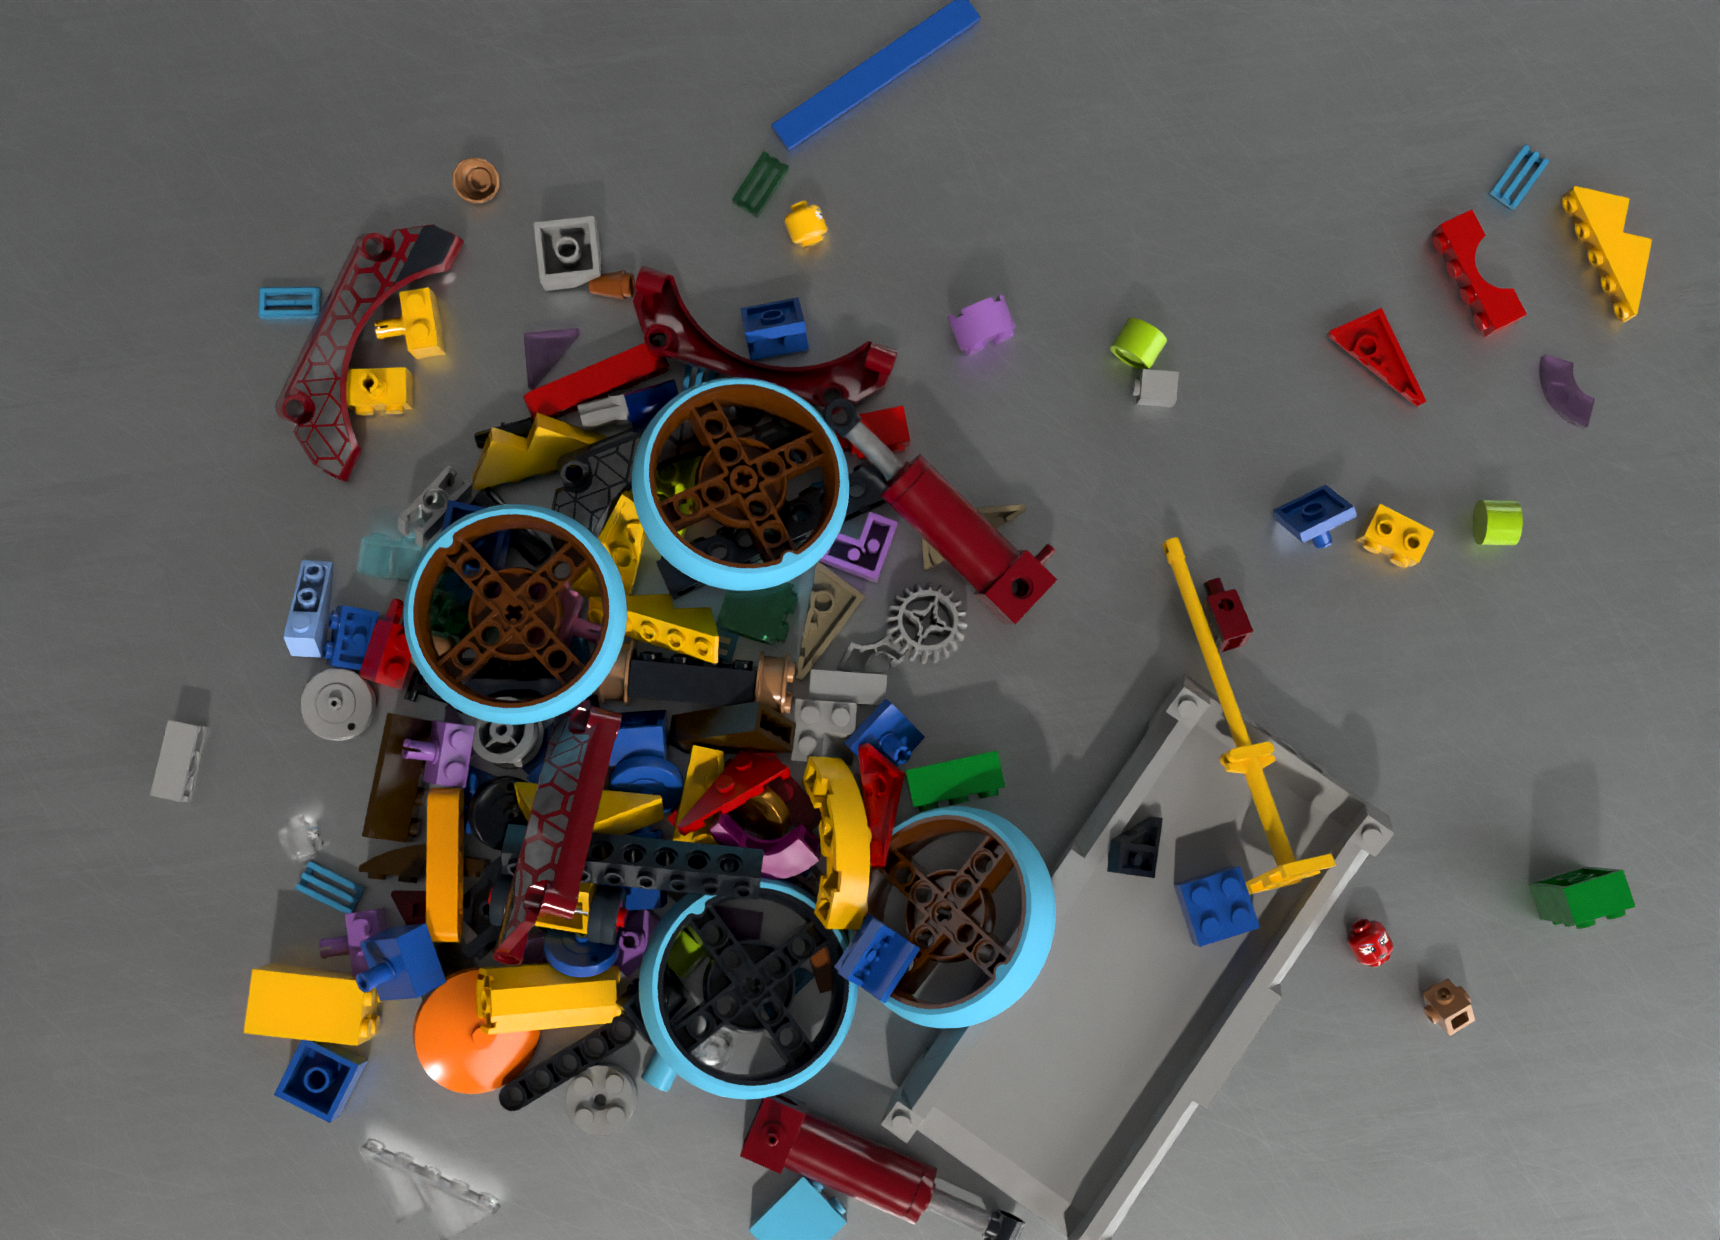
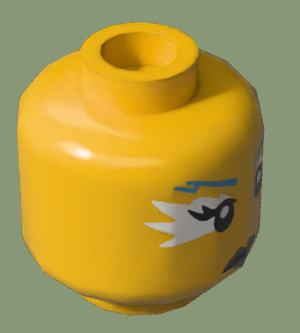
M806 200L790 206L792 212L785 216L784 222L791 241L795 244H801L803 248L823 240V234L827 232L828 228L821 208L816 204L808 205Z

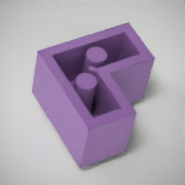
M869 512L860 539L858 540L839 533L832 546L820 559V563L877 583L897 530L898 522Z

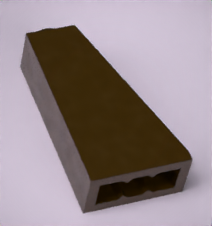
M760 701L674 714L671 718L667 744L686 754L691 753L692 745L724 751V754L739 753L740 750L748 753L793 752L796 723Z

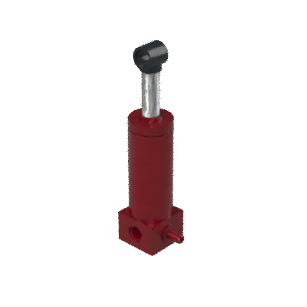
M841 398L835 399L825 407L822 416L831 429L842 438L846 437L888 478L886 482L888 486L882 491L880 496L976 589L973 595L1002 623L1016 625L1058 580L1043 566L1055 553V549L1050 544H1046L1035 557L1028 550H1018L921 454L910 463L908 461L903 463L900 458L898 459L896 454L887 448L861 422L862 418L856 413V409L850 401ZM839 407L845 410L847 414L845 423L840 424L833 420L831 414L834 408ZM1014 580L1017 582L1018 589L1015 594L1012 591V583Z
M783 1093L762 1098L742 1144L740 1157L781 1174L785 1167L914 1225L919 1220L922 1212L930 1210L937 1215L939 1214L946 1219L948 1218L981 1233L984 1240H1018L1025 1224L1022 1219L1000 1209L989 1212L935 1188L936 1167L808 1112L806 1103Z

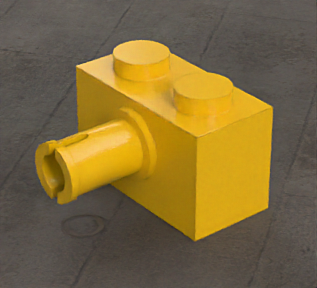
M429 287L399 292L402 309L401 317L374 321V326L378 327V329H375L379 340L405 335L408 351L416 359L446 354L437 296Z
M406 367L348 369L346 382L347 406L352 411H355L357 415H373L375 410H385L387 414H403L404 409H413V374Z

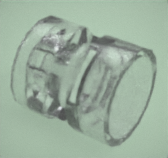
M721 1028L691 1053L704 1063L720 1070L728 1063L733 1053L734 1042L730 1033L726 1029Z

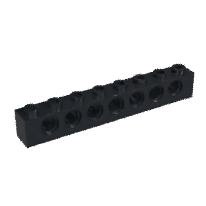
M864 462L853 469L854 472L849 474V489L854 485H860L865 491L858 497L849 494L843 523L887 503L880 496L882 491L888 486L885 476L878 467L876 468L870 462ZM824 486L817 489L815 487L804 489L798 494L799 497L789 502L785 499L782 508L778 512L794 545L805 541L817 525L823 510L820 504L824 499ZM798 509L806 510L810 513L806 521L798 522L793 518ZM759 511L752 513L755 516L763 515ZM723 526L716 531L717 534L707 539L699 537L689 542L692 546L710 556L715 548L724 547L727 549V553L720 560L727 562L754 564L762 560L754 544L749 547L739 545L740 538L748 534L746 529H733ZM763 534L764 539L768 543L774 544L778 542L774 534ZM662 555L661 560L656 561L668 591L674 600L707 585L682 573Z
M508 824L501 850L502 874L514 876L527 828L525 825ZM593 832L580 883H596L759 900L764 850Z

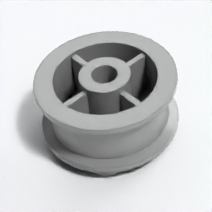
M513 697L496 698L501 700H518ZM474 717L471 726H475L472 743L474 750L480 757L499 768L517 769L527 765L538 755L544 743L545 728L543 721L509 725L492 723Z
M596 1063L576 1075L569 1084L565 1097L568 1117L580 1131L592 1136L610 1135L621 1129L634 1113L637 1104V1089L632 1077L620 1066L612 1063ZM603 1094L606 1097V1103H600L597 1095Z

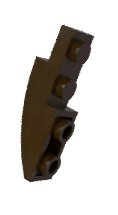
M427 844L407 846L373 857L359 865L358 872H368L367 878L386 880L387 875L399 876V882L417 883V878L426 877ZM464 856V876L480 877V872H484L482 869L490 864L491 859Z

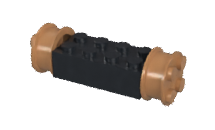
M631 639L630 643L623 642L611 671L592 695H598L600 704H604L605 700L624 701L625 706H630L633 697L721 706L760 701L785 716V713L790 714L792 710L793 692H788V683H793L795 679L796 662H790V653H787L784 658L765 656L764 651L760 652L758 667L753 666V661L735 659L732 664L722 663L723 658L719 657L718 663L704 660L693 661L691 656L685 654H674L671 658H662V652L644 651V653H640L637 656V640Z

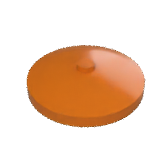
M481 967L463 969L445 977L446 983L427 993L417 1010L413 1025L414 1049L418 1060L427 1074L446 1089L465 1094L489 1092L506 1085L516 1078L533 1057L540 1036V1030L488 1035L481 1032L480 1025H486L485 1018H478L476 1012V982L478 979L484 978V975L478 974Z

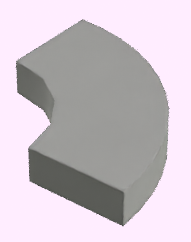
M886 634L874 643L860 644L850 641L837 669L844 672L877 674L890 670L900 664L909 656L911 651L907 649L903 655L898 653L903 645L901 643L896 646L891 645L892 639L897 636L896 634Z

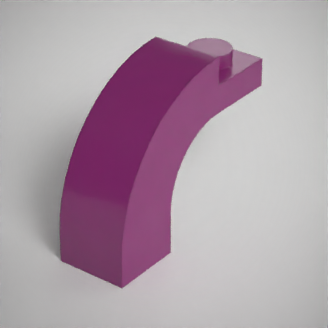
M718 811L713 815L709 831L719 845L764 850L762 878L772 880L789 878L806 871L820 861L821 843L802 824L779 839L761 840L747 834L727 813L723 815Z

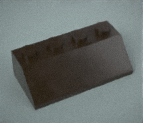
M387 713L362 837L405 843L413 842L414 837H418L421 829V819H418L420 806L424 807L428 790L424 788L425 781H423L426 760L404 759L402 757V749L415 750V748L403 746L407 738L429 742L432 721Z

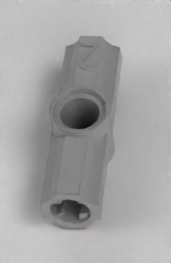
M661 383L637 390L626 388L613 391L608 394V397L577 404L582 428L585 431L609 424L626 425L639 421L642 416L658 413L670 401L666 384Z

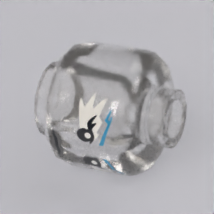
M297 815L285 820L286 826L278 832L285 857L294 859L295 863L319 856L318 851L323 848L324 841L318 822L315 819H305L304 815Z

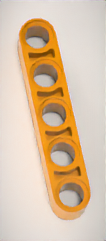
M430 788L427 799L426 925L432 942H460L463 934L464 791L463 788Z

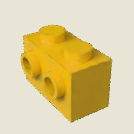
M1378 504L1371 509L1356 540L1364 543V549L1375 554H1380L1381 552L1391 557L1390 561L1393 564L1407 568V566L1411 567L1420 562L1435 531L1382 504Z

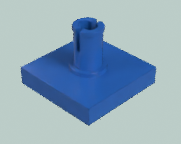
M1326 484L1273 510L1275 520L1302 543L1312 539L1314 546L1319 549L1326 548L1332 544L1329 530L1357 517L1355 507Z
M885 699L844 744L859 758V745L869 743L898 767L900 764L902 765L909 761L911 752L921 743L925 736L889 700Z

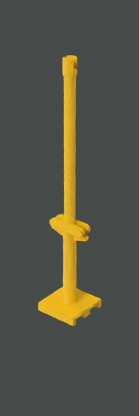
M1178 537L1165 540L1166 543H1162V547L1168 564L1171 565L1236 746V748H1232L1220 755L1219 761L1227 772L1244 774L1277 865L1276 868L1245 882L1248 893L1254 894L1299 883L1303 878L1321 873L1320 870L1336 866L1331 853L1300 861L1295 860L1263 772V768L1276 761L1275 756L1270 755L1275 750L1274 746L1270 742L1252 745L1188 570Z

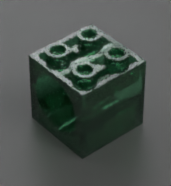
M785 582L774 587L752 591L727 589L716 626L720 630L777 648L779 642L785 643L790 626L786 622L788 613L794 614L799 597L798 593H795L794 584Z

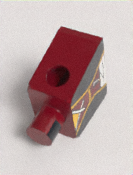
M1221 578L1205 582L1203 585L1208 597H1206L1202 608L1218 652L1222 653L1245 646L1254 631L1237 590L1225 591Z

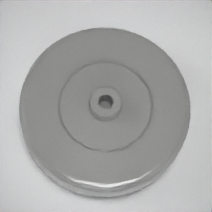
M333 667L318 672L306 683L300 697V713L305 725L315 735L326 740L345 741L357 737L368 728L376 711V696L369 681L360 678L358 672L347 668Z

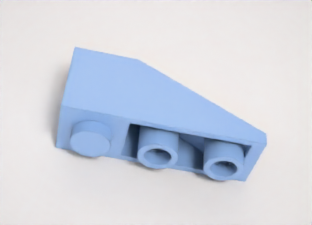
M302 560L283 635L291 656L322 658L328 633L333 562Z

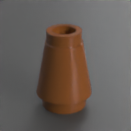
M625 270L601 274L600 277L589 281V291L591 294L626 300L627 297L634 296L633 273H627Z

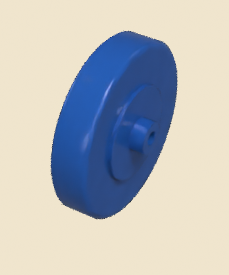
M638 756L619 763L612 770L609 776L608 790L661 795L663 811L667 813L680 803L684 780L680 770L671 762L653 756Z
M547 928L544 935V955L548 963L555 970L573 977L595 976L608 970L616 962L620 951V934L615 945H608L589 941L587 934Z

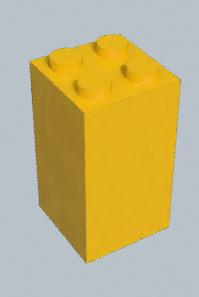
M268 964L252 969L244 1033L358 1046L372 1039L373 1034H377L380 1016L376 1015L377 1004L381 1003L376 987L369 992L361 991L356 983V976L352 977V972Z

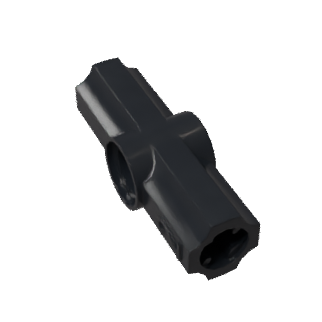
M490 487L481 490L471 502V505L485 508L506 504ZM512 529L509 546H513L535 568L543 564L554 551L534 530Z

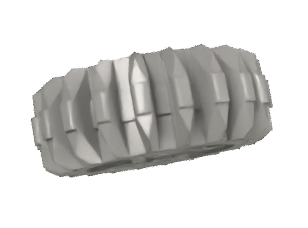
M931 582L926 583L925 590H922L920 583H915L913 586L914 593L910 588L905 587L902 591L904 597L896 594L893 600L897 605L890 604L887 609L893 615L886 616L885 622L894 626L887 628L886 634L897 635L892 639L891 645L896 646L899 643L903 645L898 652L900 655H903L907 649L910 650V661H914L917 654H919L921 664L927 662L928 655H930L933 663H937L939 661V653L945 659L949 658V649L957 651L959 648L955 640L963 641L965 639V635L959 630H965L968 624L964 621H959V619L967 615L966 611L956 610L962 604L961 600H956L952 603L950 599L953 597L954 592L949 591L946 596L943 595L944 586L941 584L937 587L936 591H933ZM917 601H930L928 607L922 611L905 609ZM939 606L946 612L950 627L946 626V622L938 617L937 610ZM931 611L929 619H931V622L929 624L933 623V625H930L928 629L926 628L924 633L921 634L923 630V627L921 625L923 622L920 621H923V619L927 617V615ZM902 618L906 619L907 623L915 629L914 640L907 635L903 627ZM942 634L947 636L939 644L923 645L928 635L940 636Z

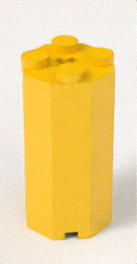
M548 962L481 967L478 974L484 975V978L478 979L476 982V1012L478 1018H485L486 1025H480L482 1033L487 1035L612 1023L613 1017L620 1016L621 1009L615 1003L619 999L617 997L616 985L620 982V970L617 965L611 966L603 973L590 977L565 975L555 970Z

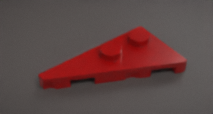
M1382 308L1334 328L1327 333L1331 340L1413 405L1418 407L1427 402Z
M866 743L859 745L858 755L867 825L872 833L870 864L876 869L884 867L886 864L905 774L873 746Z
M740 750L678 823L679 833L686 836L690 832H695L705 826L704 819L718 811L724 815L744 804L749 798L765 791L763 785L779 776L783 780L787 779L791 775L788 766Z

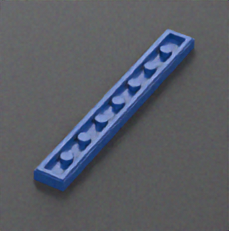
M969 0L952 1L771 124L773 131L789 152L980 21V15Z

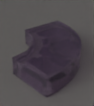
M1544 354L1540 359L1539 377L1541 388L1548 403L1560 417L1570 424L1582 429L1587 428L1595 399L1586 395L1577 386L1573 376V362Z

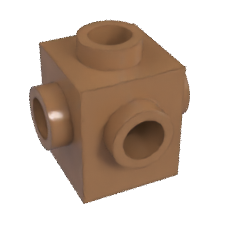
M1449 978L1441 983L1432 985L1422 994L1426 1005L1423 1008L1425 1015L1432 1024L1438 1023L1448 1036L1453 1035L1475 1021L1469 995L1462 986L1456 987Z

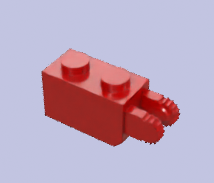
M904 406L858 414L862 418L861 422L894 454L904 452L905 447L910 446ZM834 432L843 449V453L850 451L851 457L857 456L858 460L868 459L846 437L842 438L837 432Z
M397 598L392 600L385 620L379 619L375 624L359 673L360 678L397 689H402L412 658L406 640L404 618L402 624L399 625L404 607L402 600Z

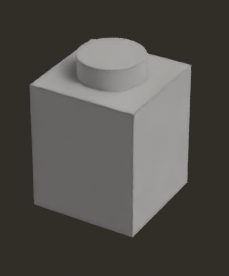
M1142 369L1138 378L1134 377L1132 384V395L1137 396L1136 405L1172 408L1177 402L1179 372Z

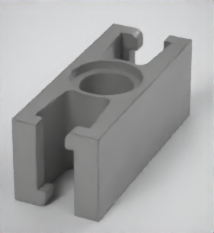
M449 465L398 517V530L405 536L411 533L408 528L416 520L422 518L426 522L422 528L416 526L413 529L416 533L415 543L421 548L442 528L448 500L465 503L471 497L472 482L466 478L462 481V486L452 495H448L444 491L448 486L452 487L457 476V471ZM431 504H439L442 506V508L435 510L431 509L428 506Z
M811 669L809 700L879 706L886 699L887 675Z
M168 720L150 796L177 802H191L208 727Z

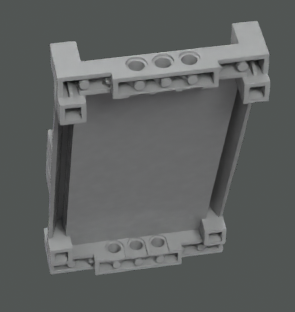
M1186 674L1149 720L1148 732L1049 873L1056 903L1055 931L1046 962L1031 987L1009 1008L984 1022L961 1028H943L930 1048L926 1047L911 1067L907 1077L890 1098L880 1124L905 1143L918 1130L1068 1238L1067 1240L1112 1239L1113 1234L1131 1209V1205L1198 1105L1207 1109L1281 999L1280 983L1352 876L1356 874L1368 854L1376 857L1394 835L1390 818L1386 813L1342 784L1335 775L1240 710L1252 745L1270 742L1274 746L1275 750L1270 755H1274L1276 761L1263 768V772L1295 860L1300 861L1332 853L1336 866L1320 870L1321 873L1303 878L1301 882L1249 894L1260 926L1259 929L1202 947L1193 945L1174 888L1175 883L1232 865L1241 867L1244 880L1247 882L1276 868L1277 865L1244 774L1227 772L1219 761L1220 755L1232 748H1236L1220 701L1215 694ZM1150 816L1163 818L1155 878L1107 872L1108 853L1113 838ZM1021 915L1002 941L1010 949H1012L1018 934ZM983 971L967 995L975 992L991 978Z

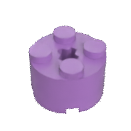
M1003 294L998 295L996 298L997 302L994 301L993 297L961 309L962 314H959L958 318H955L954 313L947 317L960 351H966L967 356L983 350L986 347L985 343L993 340L996 345L1010 339L1014 335L1013 330L1016 329Z

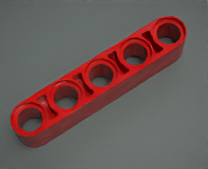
M652 340L651 344L653 346H661L659 340ZM642 343L526 393L523 399L533 422L537 413L559 419L577 411V404L608 397V394L613 391L634 387L664 374L670 369L666 357L653 356L648 351L646 344Z

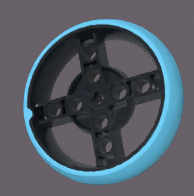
M762 877L759 899L770 900L791 909L805 920L803 924L776 945L759 938L736 939L713 906L739 898L688 893L668 910L654 929L643 955L639 975L641 1014L649 1037L660 1056L679 1076L692 1085L706 1092L732 1099H760L775 1096L803 1084L816 1075L831 1060L843 1043L851 1026L857 1002L858 985L846 980L834 968L850 944L844 930L825 928L814 913L817 898L808 891L783 879L772 880ZM710 925L715 926L719 931V938L714 943L708 942L705 938V931ZM687 927L710 959L703 976L704 1001L671 1025L664 1000V974L670 952L681 932ZM797 938L802 939L805 943V950L799 956L792 949V944ZM824 948L831 971V999L823 1025L814 1040L810 1042L788 1010L795 995L794 971ZM728 951H733L738 959L736 966L732 969L727 968L724 964V956ZM773 957H776L781 963L780 971L775 975H772L767 968L768 961ZM744 979H754L753 992L743 990L742 987L746 985L743 982ZM723 996H727L731 1001V1008L726 1014H721L717 1009V1002ZM767 1002H770L774 1007V1015L769 1020H765L761 1015L762 1006ZM697 1016H702L706 1021L705 1030L700 1034H695L691 1028V1023ZM724 1026L729 1030L744 1034L763 1032L783 1059L785 1065L760 1074H735L714 1068L704 1063L691 1052ZM789 1028L793 1033V1039L790 1044L784 1046L780 1041V1033L783 1029Z

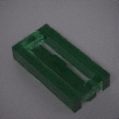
M763 151L732 199L733 204L758 218L788 173L789 166L785 163H780L777 158H772L769 156V153ZM768 163L769 165L767 166L766 170L764 171V173L762 174V176L750 192L745 202L742 201L743 197L749 190L750 186L752 185V183L754 182V180L756 179L764 165ZM775 168L778 169V173L755 208L752 207V202Z

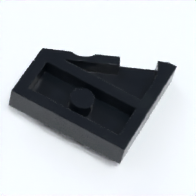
M1150 816L1113 838L1108 853L1107 872L1155 878L1163 818Z

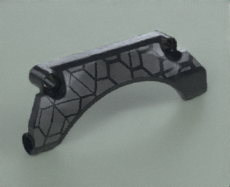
M721 407L737 438L755 439L774 450L801 437L788 424L763 411L745 407L739 410L735 407ZM688 420L675 429L667 439L659 456L657 470L687 458L705 455V451ZM650 421L560 456L557 460L556 469L564 486L555 490L551 510L576 520L598 538L605 521L615 508L621 495L626 490L632 489V467L635 452L641 436ZM709 424L705 426L706 430L711 434L720 433V430L715 425ZM727 451L720 452V455H732ZM795 453L789 454L793 462H803L800 455ZM573 464L579 465V470L576 474H565L568 466ZM553 535L550 537L556 553L567 544Z

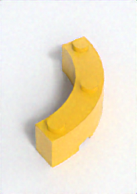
M809 756L801 784L807 791L813 807L820 809L822 820L819 823L821 853L824 857H827L826 875L820 876L819 892L814 913L826 929L860 930L863 917L868 912L867 896L870 875V842L872 839L871 830L867 825L863 800L854 774L842 758Z

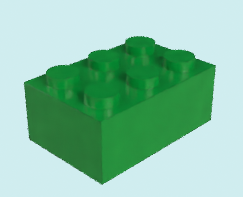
M998 751L904 771L911 807L918 806L919 812L939 808L938 802L948 800L949 805L969 802L968 795L978 793L979 799L1000 795L998 789L1005 787Z
M1586 866L1529 884L1540 920L1552 921L1553 925L1563 923L1565 927L1575 925L1577 929L1587 928L1596 924L1595 919L1605 916L1608 920L1625 916V910L1636 907L1624 870Z

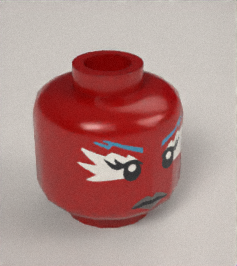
M1361 919L1351 926L1352 930L1348 933L1346 941L1360 964L1377 967L1390 959L1394 945L1381 922Z

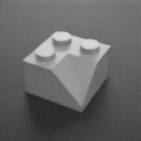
M594 216L533 222L539 280L545 291L575 288L601 276L599 229Z
M796 699L794 714L796 730L791 761L808 762L809 756L842 758L847 765L853 766V752L844 742L855 732L857 703Z

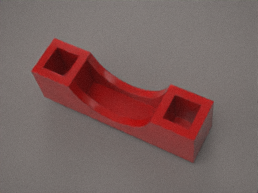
M1472 209L1441 223L1431 233L1435 249L1442 253L1446 261L1448 274L1453 279L1455 278L1460 288L1459 293L1462 301L1469 305L1474 315V324L1479 331L1483 332L1485 337L1518 322L1527 315L1514 288L1495 287L1486 282L1479 274L1475 263V253L1479 243L1486 235Z

